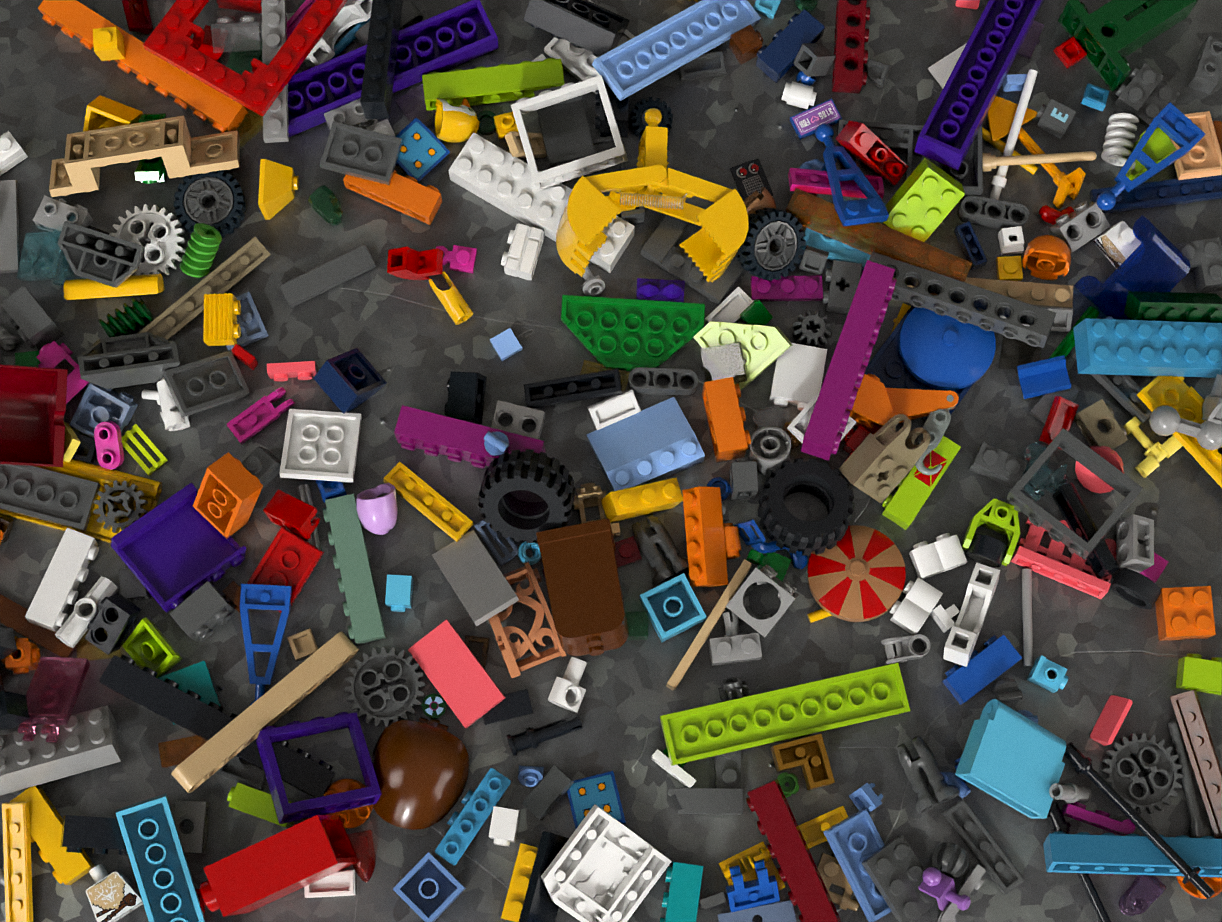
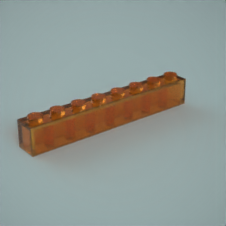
M798 188L795 189L786 209V212L795 216L802 226L870 255L872 252L962 282H965L972 263L880 223L843 226L833 203Z

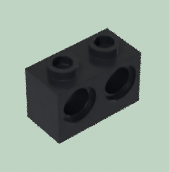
M119 593L105 597L98 606L100 611L89 622L87 626L89 631L85 636L86 640L107 655L121 648L142 610Z

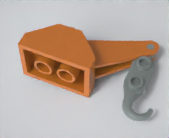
M864 374L861 386L857 388L858 392L852 410L847 409L851 411L849 416L856 421L854 427L858 428L861 425L870 433L875 434L895 415L904 414L910 420L928 416L923 428L930 434V444L915 466L919 472L925 475L938 473L942 468L941 464H938L933 469H929L924 466L923 460L927 454L939 445L951 421L949 410L954 409L959 400L957 393L952 390L885 388L884 383L880 382L877 376ZM923 434L918 436V444L922 442Z

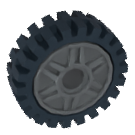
M219 170L206 174H194L189 178L186 176L183 179L184 183H179L177 187L178 192L175 191L174 207L179 221L188 232L192 233L194 231L195 224L205 223L219 231L222 238H225V234L229 233L231 235L234 233V228H239L241 225L240 221H243L245 218L246 199L241 186L232 175L226 174L224 170ZM208 201H216L214 206L210 208L205 207Z
M775 208L758 209L755 211L756 214L751 213L748 215V232L746 239L737 252L740 254L737 256V260L741 262L740 265L743 269L758 278L779 280L781 276H788V271L793 272L796 269L794 263H800L801 259L798 258V255H804L805 250L801 249V246H806V240L801 238L805 236V232L801 230L803 226L797 221L798 219L788 212Z

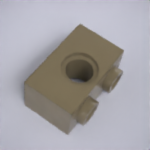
M1103 399L1075 415L1074 421L1090 447L1107 446L1115 450L1128 441L1125 428L1117 423L1114 418L1113 409L1108 403L1105 404ZM1097 424H1104L1107 427V433L1101 432Z

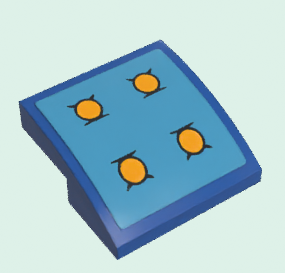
M414 118L395 136L402 138V146L396 166H399L406 175L415 178L418 182L450 153L444 144L418 118Z
M613 771L573 781L574 783L567 790L575 828L579 826L594 804L622 824H626Z

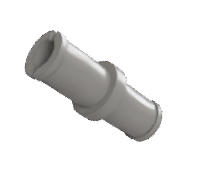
M1055 783L1049 789L1051 798L1055 800L1061 799L1067 803H1075L1077 801L1086 803L1092 797L1091 790L1088 787H1079L1074 783H1066L1065 785Z

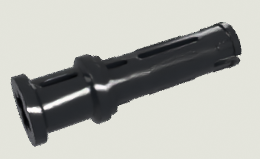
M575 714L540 728L533 729V727H528L524 732L513 736L508 734L506 737L513 756H516L517 752L531 747L536 749L540 743L581 730L583 727L579 715Z

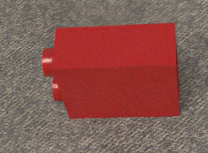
M315 815L204 867L203 869L208 880L200 883V891L205 904L211 912L220 909L223 917L250 913L359 861L340 816Z

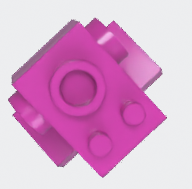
M53 341L51 344L44 345L36 358L41 362L38 365L41 368H54L64 358L75 368L67 375V404L89 382L81 379L79 365L70 357L73 352L63 342L58 345Z

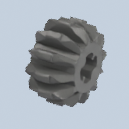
M809 309L806 310L805 316L798 314V321H794L792 325L796 329L792 332V336L799 337L796 343L802 344L805 342L807 346L812 344L813 347L818 348L819 343L823 346L827 345L828 341L826 338H831L832 332L829 329L833 326L832 323L826 322L828 316L823 315L819 317V310H816L815 314L812 315ZM809 326H812L813 330H816V333H813L812 330H808Z

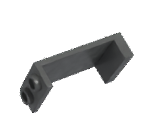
M561 86L534 91V97L539 96V93L542 91H554L560 89ZM582 95L537 110L550 168L596 154Z

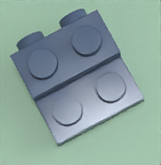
M89 383L71 420L70 426L95 439V427L104 421L115 422L122 432L124 426L129 425L138 404L133 402L134 397L126 392H120L119 394L112 389H106ZM106 430L103 431V436L105 438L108 437V432Z

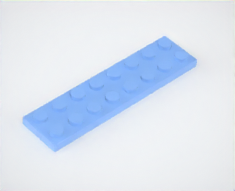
M701 0L594 59L592 65L599 75H602L603 80L621 101L726 42L737 31L750 24L751 26L756 25L761 17L747 0Z

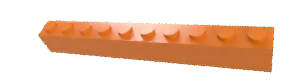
M43 0L39 5L38 10L43 14L42 19L51 26L57 24L62 27L60 30L70 38L76 36L81 39L79 42L89 50L94 48L93 29L117 27L124 36L125 59L114 60L118 63L117 67L127 74L130 71L137 75L136 79L146 86L149 83L156 87L155 91L165 98L168 95L175 99L174 103L185 110L187 107L194 111L193 115L203 122L206 119L213 123L212 127L221 133L236 131L248 114L243 105L148 52L143 47L144 42L79 1Z

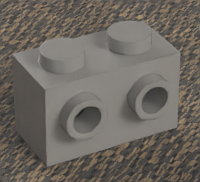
M44 195L33 218V222L38 228L60 236L64 221L88 228L89 225L91 226L93 219L88 213V209L81 205L75 204L73 207L66 204L67 201L58 196L50 198Z

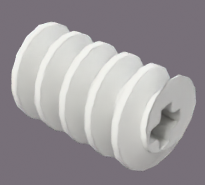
M1117 113L1109 117V125L1106 128L1107 133L1101 153V158L1105 162L1123 167L1127 161L1126 158H1129L1132 153L1127 149L1134 147V144L1130 141L1136 137L1132 133L1137 131V126L1134 123H1138L1139 119L1136 116L1128 113Z

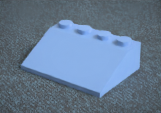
M674 397L602 429L586 434L612 492L661 481L704 462L705 458L694 431Z

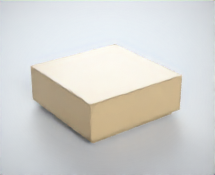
M310 628L287 637L296 661L311 656L318 650Z

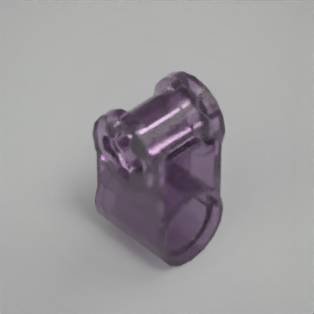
M1138 875L1128 890L1121 896L1118 904L1120 911L1126 916L1143 914L1160 897L1167 886L1155 875ZM1133 899L1136 901V902L1134 903V906H1135L1136 908H1134V909H1132V907H1131L1132 904H1133L1131 900H1133Z

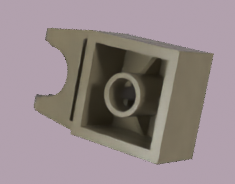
M904 414L895 415L875 434L870 433L842 464L839 470L853 486L879 503H882L901 480L905 478L930 444V434L924 428L919 427L910 431L912 424L909 417ZM904 420L903 427L896 432V425ZM923 434L922 442L915 445L916 438Z

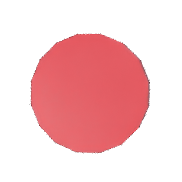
M1107 446L1089 447L1121 472L1124 471L1123 461L1116 451ZM1076 461V476L1084 488L1099 494L1108 493L1114 489Z

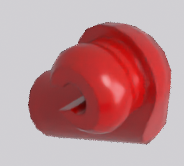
M1045 205L1040 208L1039 215L1042 220L1054 225L1058 217L1064 214L1069 215L1074 210L1069 206L1058 211Z

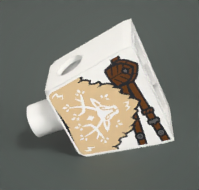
M1123 220L1114 224L1093 240L1094 244L1121 275L1140 261L1144 250L1143 242Z
M99 864L89 871L96 884L86 890V894L97 922H117L143 905L140 892L121 871L116 870L108 874L103 864Z

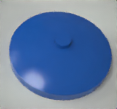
M915 307L909 313L899 335V351L907 370L921 383L939 390H958L978 381L991 365L996 349L994 331H985L979 326L961 323L955 318L947 315L941 316L925 308Z

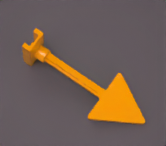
M995 96L987 112L992 142H996L1009 134L1018 104ZM1027 108L1022 125L1035 118L1037 112ZM1021 127L1018 139L1032 155L1045 154ZM1054 163L1041 164L1053 178V182L1058 186L1053 200V204L1058 209L1062 208L1068 195L1073 200L1077 198L1086 175L1080 167L1067 175L1065 172H1061Z

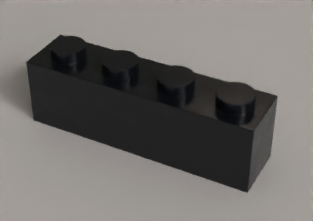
M63 816L60 847H67L66 852L82 853V848H92L93 854H108V849L118 850V855H128L117 818Z

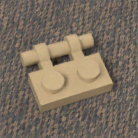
M822 853L817 868L833 903L839 905L840 909H850L856 912L859 902L851 899L853 890L837 859ZM831 884L844 888L843 894L839 895L829 891Z

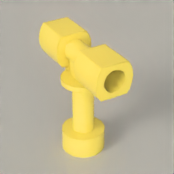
M1135 416L1123 427L1127 435L1132 433L1147 450L1144 453L1146 458L1135 467L1138 473L1146 478L1160 466L1159 462L1165 457L1169 458L1183 445L1174 435L1162 445L1159 441L1154 444L1138 427L1141 422Z

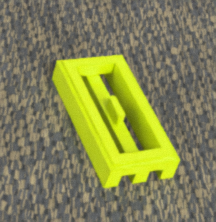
M135 424L130 431L127 430L125 435L122 436V444L150 476L168 460L138 425ZM138 433L160 458L158 462L133 436L134 434ZM128 439L135 444L153 465L150 469L127 444L126 441Z

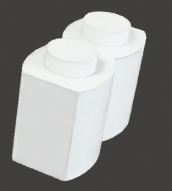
M946 533L936 537L937 542L928 544L927 541H923L913 545L914 550H911L909 555L920 579L932 577L967 563L957 535L950 536V533Z
M919 577L915 582L909 581L903 590V593L906 594L902 602L897 600L890 610V613L893 614L890 621L912 635H916L943 595L942 592Z

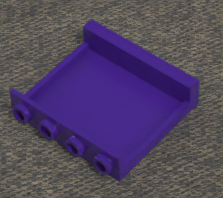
M192 483L111 538L113 550L166 613L178 607L207 581H218L225 575V570L231 566L235 568L245 560L244 557L247 549L245 545L240 547L231 536L226 539L193 507L197 496V489Z

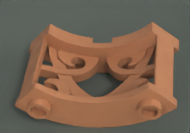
M529 561L524 563V567L504 574L510 585L525 579L529 582L527 589H522L520 587L521 583H519L515 592L519 599L517 602L525 604L536 611L535 620L528 636L517 627H502L501 623L510 616L513 604L505 612H499L488 619L511 678L520 676L521 671L556 657L566 656L565 651L560 645L552 615L538 584L542 582L537 568H531ZM534 591L539 602L529 597ZM544 615L546 617L549 628H541ZM517 633L524 641L521 644L518 638L517 642L512 643L509 639L510 635ZM544 636H549L553 641L554 647L538 653L533 646L534 641L536 640L540 646H546L542 639ZM530 649L533 654L532 656L517 661Z

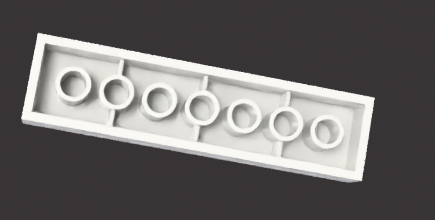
M473 132L448 170L450 180L524 224L542 229L545 236L556 242L557 228L572 189L559 183L537 190L529 165L517 157H512L507 151ZM617 215L601 231L607 236L605 244H602V247L598 248V251L594 252L592 258L588 260L608 273H611L635 235V226Z

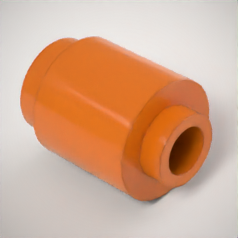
M723 523L726 560L740 557L739 551L742 550L739 528L733 526V523Z

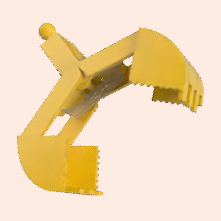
M650 108L645 112L644 117L648 126L645 127L638 143V162L636 164L638 167L587 177L582 176L573 187L556 232L558 254L570 270L582 277L589 265L588 260L606 242L607 236L601 232L604 230V227H607L608 223H611L612 219H615L616 215L621 212L644 206L645 208L701 226L702 229L679 246L684 248V252L688 253V257L692 258V262H695L696 266L699 267V271L703 272V276H707V282L711 281L713 283L726 271L746 239L749 221L745 204L736 189L732 190L667 168L669 164L667 162L668 128L658 127L662 114L660 110ZM609 191H610V193H609L608 196H605L604 194H602L603 192H609ZM696 196L714 202V204L707 209H703L686 203L685 200Z

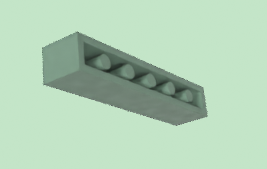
M354 494L325 500L326 507L322 508L325 522H330L331 531H327L328 539L331 546L335 545L336 554L332 555L335 569L340 568L341 578H337L340 592H345L346 601L342 602L345 616H350L352 624L348 626L350 640L355 639L357 645L387 639L363 527L356 509L357 499Z

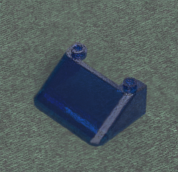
M1143 215L1133 226L1134 236L1141 244L1102 284L1093 276H1084L1074 285L1107 317L1112 316L1113 319L1130 320L1124 314L1129 291L1170 292L1190 271V261Z

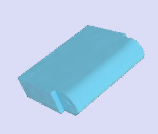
M992 699L983 708L980 719L974 720L955 775L1031 819L1047 818L1053 801L1049 789L1051 785L1059 783L1065 766L1062 759L1066 750V741L997 699Z

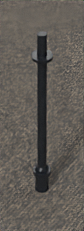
M1072 742L1068 743L1064 757L1075 767L1074 771L1077 774H1085L1185 876L1182 881L1185 885L1191 882L1209 899L1215 892L1198 875L1201 869L1199 867L1192 869L1092 768V759L1085 757Z
M1058 802L1051 804L1047 815L1053 828L1051 832L1062 831L1069 834V827L1071 825L1069 822H1066ZM1077 873L1099 921L1111 922L1089 874Z

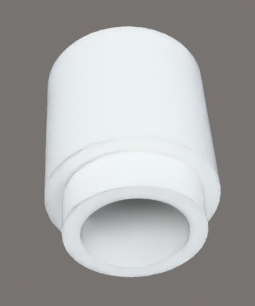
M794 81L792 83L786 82L781 100L786 101L788 105L808 109L809 105L814 106L817 92H813V86Z

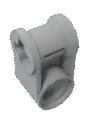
M922 634L881 640L882 645L885 646L886 665L923 658L931 648L930 640ZM913 641H921L925 646L924 652L918 653L914 651L912 647Z

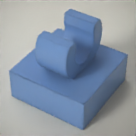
M866 783L849 795V798L859 811L866 808L869 813L882 804L883 795L877 796L872 790L875 787L874 783Z

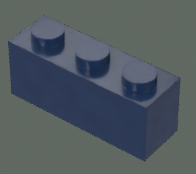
M805 9L799 15L795 13L788 21V26L784 30H778L769 46L764 45L757 53L756 66L775 83L794 66L793 62L802 44L816 43L823 36L825 26Z

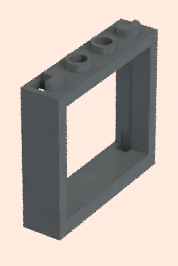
M1063 428L1010 490L1006 500L1014 506V510L1022 511L1026 514L1030 522L1035 526H1041L1047 530L1053 540L1061 541L1072 554L1076 553L1085 560L1137 498L1143 487ZM1058 447L1125 497L1088 543L1021 492Z

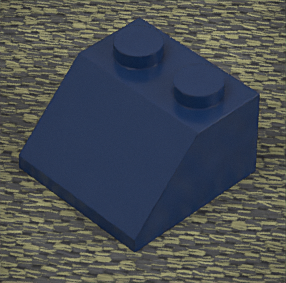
M358 348L326 360L313 378L343 414L361 406L387 384Z

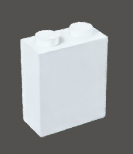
M792 343L793 345L776 359L769 402H774V405L778 407L797 406V409L802 411L821 390L828 349Z

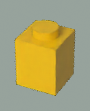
M117 27L93 29L94 52L101 61L125 59L124 36Z

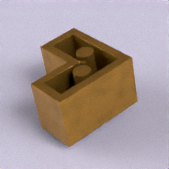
M822 734L778 744L770 748L777 772L801 766L807 790L835 783Z

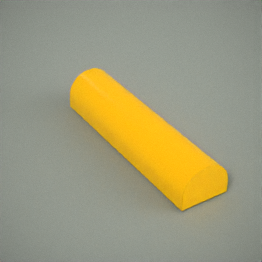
M161 274L131 275L117 288L90 279L65 280L63 286L64 299L66 300L158 294L165 290Z

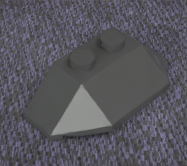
M64 221L58 240V246L63 250L66 260L75 275L115 288L138 270L145 246Z
M150 332L99 339L84 353L77 356L81 379L106 389L157 382L163 378L164 371L180 365L176 342L168 341Z

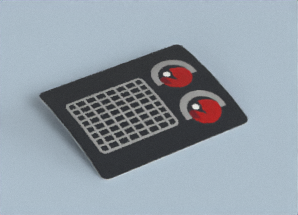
M759 159L730 168L743 201L756 190L759 194L762 193L761 187H765L773 196Z

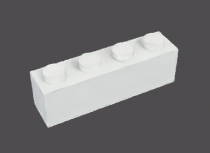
M70 528L66 529L25 615V618L30 623L56 633L59 627L64 624L68 618L66 612L69 606L73 605L78 597L77 589L80 582L83 583L87 578L89 572L87 567L90 561L95 560L98 554L99 547H97L98 543L95 538Z

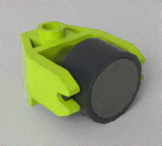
M995 498L992 499L970 520L961 545L963 550H967L966 555L976 562L991 567H1000L1001 564L1004 566L1009 565L1020 536L1018 511L1014 510V506ZM979 526H983L1006 535L1008 544L1006 545L1000 540L987 535L974 533Z

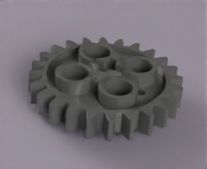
M382 646L381 653L378 654L373 648L372 656L369 657L363 653V662L355 660V663L358 665L357 669L349 668L350 672L354 675L345 679L351 683V686L346 687L345 691L352 692V695L348 696L346 700L355 702L351 706L352 711L360 709L357 714L358 718L367 715L365 721L367 724L375 719L376 727H379L381 721H384L385 726L388 727L390 721L397 722L400 717L408 720V712L416 714L412 707L414 705H422L417 698L425 696V693L419 691V688L426 686V683L419 682L424 673L415 672L419 669L420 665L417 663L411 666L414 658L409 656L407 659H404L405 651L402 650L396 655L395 647H392L390 653H387L385 647ZM390 666H399L400 673L398 676L391 678L387 675V670ZM368 673H373L376 675V682L369 686L365 685L364 677ZM404 678L407 680L403 684L388 687L389 692L387 693L383 690H378L370 695H364L368 690L381 688L384 681L388 684H393ZM401 688L406 689L408 693L406 699L403 701L395 700V692ZM377 696L384 699L383 706L379 709H373L371 707L372 699Z
M1135 733L1130 734L1129 740L1125 736L1121 737L1122 745L1117 742L1112 743L1115 751H1106L1110 759H1103L1101 761L1107 765V768L1100 770L1101 773L1107 774V778L1104 780L1134 810L1137 808L1139 815L1144 814L1145 808L1148 814L1154 813V807L1158 811L1164 810L1162 802L1165 805H1171L1169 796L1173 798L1178 797L1174 788H1182V785L1177 783L1176 780L1184 776L1176 771L1182 767L1181 764L1174 763L1179 756H1171L1169 754L1173 747L1164 748V739L1155 743V735H1151L1147 740L1145 733H1141L1138 739ZM1144 750L1151 754V762L1149 764L1142 760ZM1131 753L1134 754V759H1135V761H1134L1133 759H1131V757H1130V754H1131ZM1122 761L1128 763L1130 767L1127 775L1120 770ZM1140 770H1145L1146 774L1139 778L1138 773ZM1156 773L1161 774L1163 777V784L1161 786L1156 785L1154 782V775ZM1134 784L1141 787L1142 793L1140 797H1136L1132 793V786ZM1149 787L1153 790V794L1149 793Z

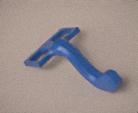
M754 519L734 525L739 528V534L747 546L751 545L755 551L763 554L781 550V548L776 546V540L769 543L764 542L766 539ZM750 525L753 526V528H754L755 531L757 532L759 538L755 535V533H754V531L752 530V528L750 527ZM741 528H743V529L745 530V532H746V534L748 535L749 539H747V537L745 536V534L743 533V531H742ZM783 547V549L789 552V548ZM797 551L796 554L790 553L794 568L797 570L803 569L808 563L807 555H802L800 551Z

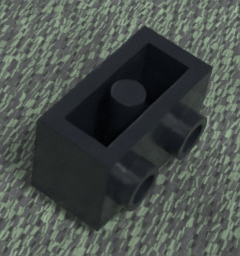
M451 371L447 382L448 401L444 407L445 415L475 424H482L487 377L478 372Z

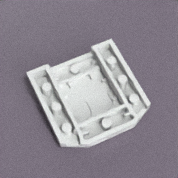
M594 804L541 875V878L552 901L580 922H627L672 861Z

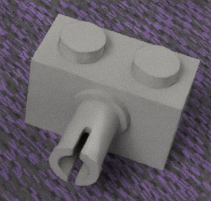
M732 612L731 622L730 613H723L726 635L719 638H711L708 642L711 667L760 661L762 651L759 633H740L738 616Z

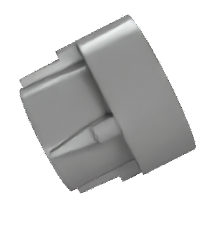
M772 426L760 428L753 433L750 438L751 444H749L750 460L757 461V471L760 474L770 476L776 467L781 468L782 463L789 460L791 454L790 437L782 429Z

